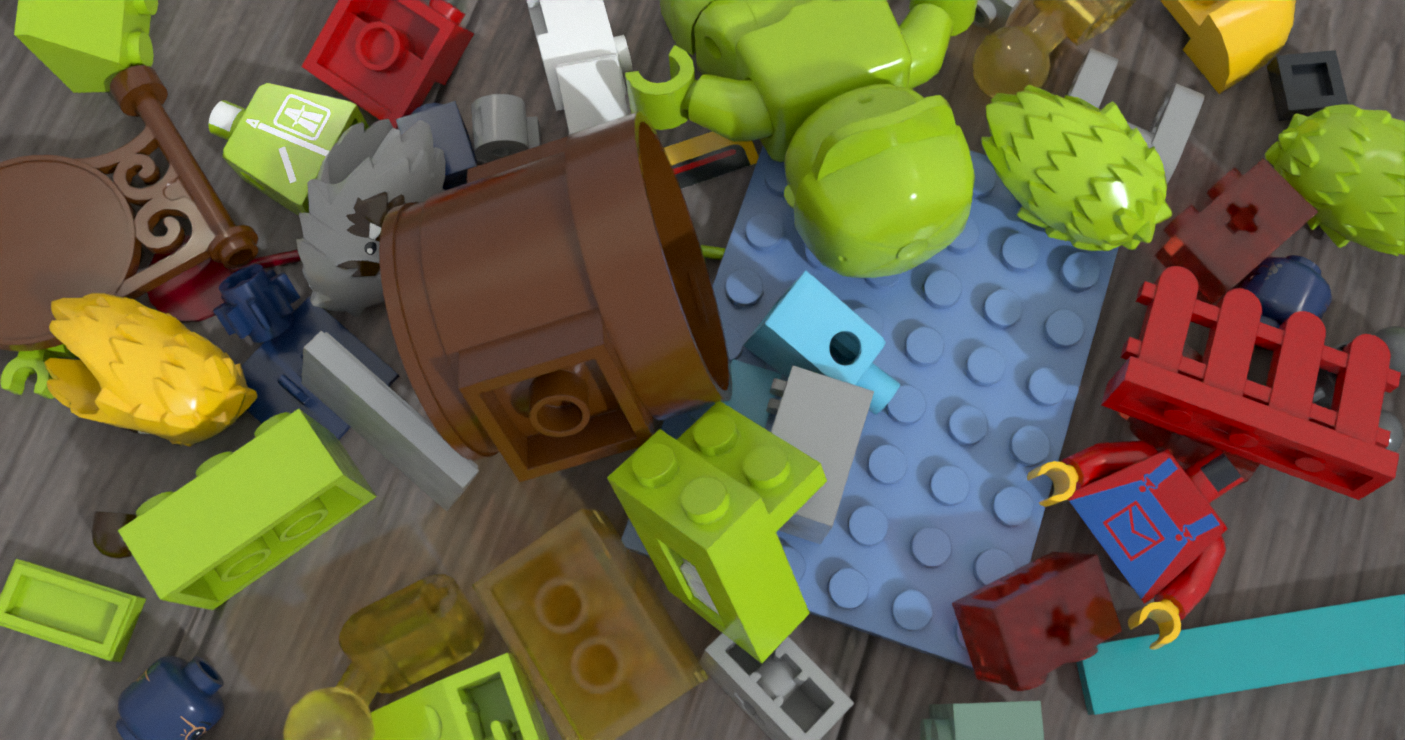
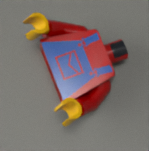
M1145 441L1098 442L1064 458L1060 462H1048L1032 469L1027 475L1028 481L1043 474L1048 476L1054 484L1052 497L1038 503L1046 507L1068 499L1145 604L1154 598L1153 603L1146 605L1129 617L1128 626L1130 630L1139 626L1148 617L1156 622L1160 630L1157 641L1149 646L1150 649L1156 650L1175 640L1181 630L1180 621L1208 593L1226 552L1222 534L1228 528L1210 503L1245 481L1222 450L1217 448L1184 470L1168 448L1158 451L1153 445Z

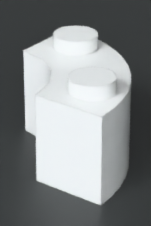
M526 0L556 111L563 110L564 107L555 65L616 54L624 94L627 93L622 73L633 71L629 49L624 35L613 37L603 0Z

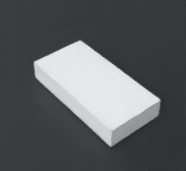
M616 54L555 65L569 135L629 115Z

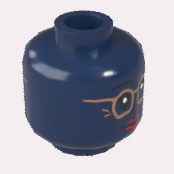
M172 655L159 658L120 694L118 698L120 718L116 721L118 733L123 740H200L224 715V703L218 692L224 685L222 677L214 667L198 656H195L189 662Z

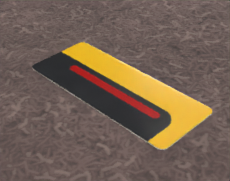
M713 131L664 147L681 189L757 164L759 158L753 141H731Z

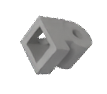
M492 94L480 97L471 104L474 152L478 165L542 145L538 117H526L525 102L522 98L509 94Z

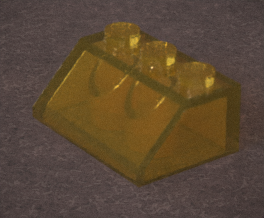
M580 509L471 585L563 740H617L709 679L631 553L622 542L607 515L602 510Z

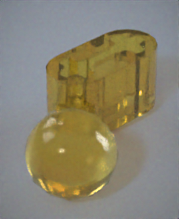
M1034 0L1033 6L1040 13L1025 28L1023 26L1002 27L987 35L975 50L972 62L975 82L981 91L990 98H993L996 93L1016 95L1017 92L1025 91L1024 88L1027 85L1041 89L1048 79L1051 66L1049 53L1066 37L1075 46L1085 43L1115 24L1132 7L1136 0Z
M434 574L422 578L352 614L343 624L339 633V645L351 661L350 665L335 687H323L310 691L290 708L282 730L283 740H373L375 729L368 706L377 691L380 693L400 691L472 654L482 642L485 634L484 623L455 579L446 574Z

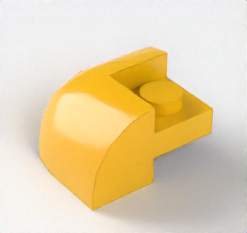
M1160 0L1191 38L1183 51L1218 94H1221L1265 66L1284 47L1293 26L1296 0Z

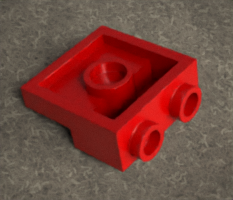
M338 0L301 67L377 119H389L393 128L399 130L396 119L411 115L416 108L420 107L434 82L446 84L474 33L460 25L466 14L445 0H430L429 4L424 0Z

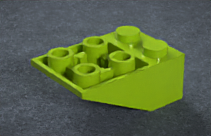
M505 653L441 679L327 733L329 740H549L520 656L511 653Z

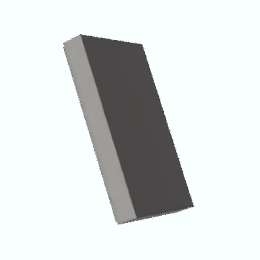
M320 331L303 348L301 384L445 511H448L479 472L477 468L479 466L471 459L468 460L454 451L433 425L329 333Z

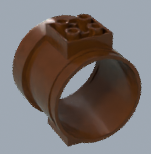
M635 112L572 133L567 137L467 169V184L431 195L426 201L421 203L410 202L394 207L385 216L380 233L379 264L386 310L397 349L412 387L427 416L442 438L462 457L478 461L492 457L500 452L518 481L523 482L639 448L655 434L653 417L658 420H666L713 406L716 402L721 401L723 403L731 399L732 374L729 353L704 254L687 203L667 153L652 124L642 112Z

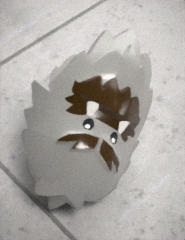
M389 119L376 121L365 131L363 123L352 125L341 135L323 160L317 178L307 182L309 213H299L304 238L296 239L297 250L303 263L302 272L312 289L310 302L313 306L332 311H346L358 317L366 307L385 302L379 264L380 233L385 216L394 207L410 202L421 203L426 201L431 195L445 191L442 188L445 179L446 163L444 151L437 147L434 148L430 124L419 120L402 135L400 130L393 128Z

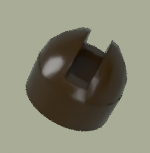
M94 511L91 533L96 549L102 555L110 558L121 559L132 556L118 530L137 518V515Z

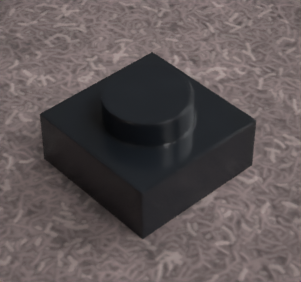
M1336 50L1277 55L1267 66L1279 121L1292 120L1293 116L1297 113L1309 117L1328 106L1349 104Z

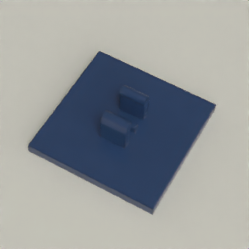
M309 296L292 313L295 318L293 324L279 336L264 342L241 366L247 387L257 392L256 400L247 411L262 424L277 414L284 412L293 413L300 409L340 440L351 427L301 384L303 348L320 331L323 333L327 332L388 387L400 375L324 308L313 306Z

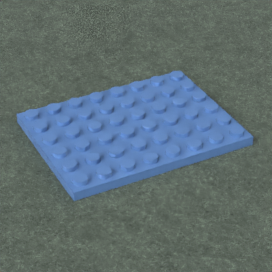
M763 146L713 283L725 333L730 366L732 360L735 359L780 373L749 351L743 344L778 299L806 270L884 338L886 344L873 363L900 383V387L893 398L877 415L868 410L833 527L822 543L818 544L781 531L776 532L808 610L812 615L973 671L996 677L999 674L1045 511V507L1041 506L1038 502L1048 498L1053 482L1048 476L1043 474L1028 481L1027 475L1032 469L1045 463L1059 461L1119 246L1110 251H1089L1078 249L1072 246L1069 241L1049 238L1044 228L1026 222L1016 215L1022 205L998 177L987 155L969 150L975 181L970 214L963 232L945 249L913 269L901 274L876 278L845 277L823 266L803 242L794 226V209L788 205L784 197V189L787 186L784 162L774 161ZM830 352V355L833 358V360L837 362V359L834 356V354ZM781 375L780 380L788 381V378ZM775 395L774 399L781 401L782 397ZM712 406L666 419L661 430L671 437L678 439ZM769 414L765 426L766 430L771 432L776 415ZM628 519L619 544L620 547L650 558L630 519Z

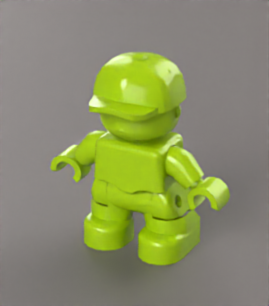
M660 0L661 14L672 38L677 46H673L668 55L671 80L663 83H653L644 79L639 71L625 72L631 113L642 112L648 118L653 128L657 130L676 128L689 119L731 141H753L760 139L768 155L774 161L784 162L787 180L784 197L788 205L794 209V226L809 251L823 266L842 276L851 278H876L901 274L927 261L950 245L965 229L970 214L975 174L969 147L962 129L956 125L952 109L945 98L941 95L924 98L921 94L914 91L913 88L929 81L939 72L951 36H956L966 31L973 23L978 0H910V12L899 26L887 0ZM695 52L697 71L703 74L699 80H695L693 60L688 55H693Z

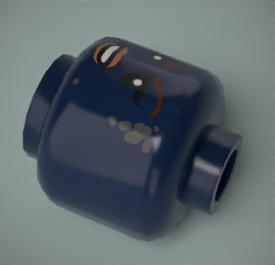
M1289 255L1285 258L1269 257L1258 261L1240 288L1252 292L1259 299L1262 306L1260 322L1278 329L1287 318L1298 311L1310 312L1321 320L1332 301L1330 286L1321 276L1320 268L1311 260L1298 255Z

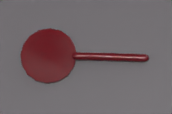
M191 235L185 236L183 245L180 246L176 251H178L181 247L188 243ZM296 249L257 257L242 267L228 269L222 263L214 262L210 257L147 292L151 304L159 312L169 313L181 323L201 322L216 316L213 309L224 303L218 287L223 280L234 272L254 264H260L265 269L299 262L301 258ZM175 252L166 255L155 254L148 267Z

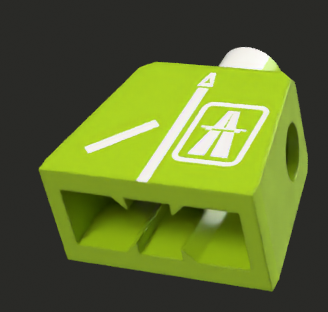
M271 83L258 87L246 109L226 100L220 101L212 110L208 124L211 134L228 141L223 149L222 157L238 176L298 216L299 213H309L307 182L317 178L323 160L341 135L352 125L358 123L364 124V131L369 128L358 106L352 102Z

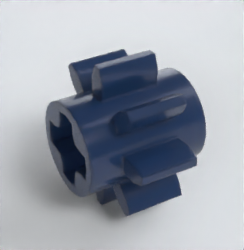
M254 264L234 272L223 280L218 287L224 303L214 308L213 312L229 335L236 333L240 339H244L249 335L254 343H262L285 332L295 320L292 314L294 309L290 304L297 301L300 296L285 272L278 275L274 269L265 272L262 265Z

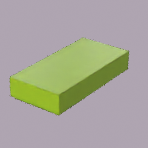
M16 559L0 595V626L108 661L121 662L146 598L39 564Z

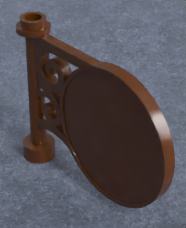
M145 65L129 67L118 73L110 83V92L122 112L132 117L140 116L145 124L144 130L127 144L106 154L89 158L72 159L57 155H29L0 162V350L35 351L63 344L49 330L51 321L56 320L51 312V302L61 298H83V296L91 293H105L135 300L210 257L214 262L222 263L225 268L235 269L248 264L257 256L258 247L256 244L258 242V235L251 226H236L162 105L167 99L168 92L153 68ZM158 147L170 165L167 173L160 181H158L161 175L160 169L149 157ZM114 173L113 182L110 180V178L106 176V174ZM138 174L145 184L152 186L141 189L132 187V177ZM130 203L142 207L137 214H135ZM168 216H182L192 223L190 239L178 251L176 250L183 245L186 236L185 231L175 218ZM164 218L163 223L168 228V232L165 236L155 237L153 228L160 219ZM142 245L153 254L166 255L175 252L137 273Z

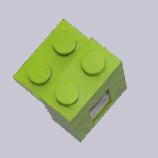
M720 401L716 402L678 439L659 429L607 477L668 591L761 664L810 614L776 532L827 482L820 462Z

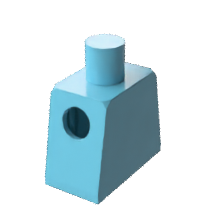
M806 270L778 299L743 344L749 351L787 378H789L792 366H796L874 391L869 411L874 415H877L889 403L900 387V383L873 363L886 344L884 338ZM830 352L834 354V356L837 359V362L833 360V358L830 355Z

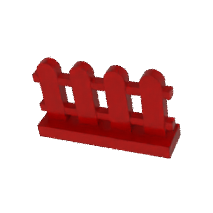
M1180 266L1168 267L1156 279L1154 284L1144 281L1140 286L1135 302L1147 306L1138 340L1129 337L1124 343L1120 358L1127 361L1108 381L1101 406L1215 448H1220L1223 451L1357 500L1364 498L1395 479L1399 453L1385 449L1389 445L1391 431L1378 426L1384 392L1391 393L1399 387L1401 372L1389 368L1391 354L1388 346L1382 339L1375 335L1362 334L1347 344L1342 351L1325 346L1326 329L1323 322L1316 315L1306 311L1293 313L1280 325L1279 329L1261 323V303L1252 292L1245 289L1230 290L1216 306L1196 299L1199 285L1195 275L1188 269ZM1190 322L1210 328L1202 363L1182 356ZM1254 345L1273 351L1266 386L1247 380ZM1319 368L1337 374L1331 409L1312 403Z

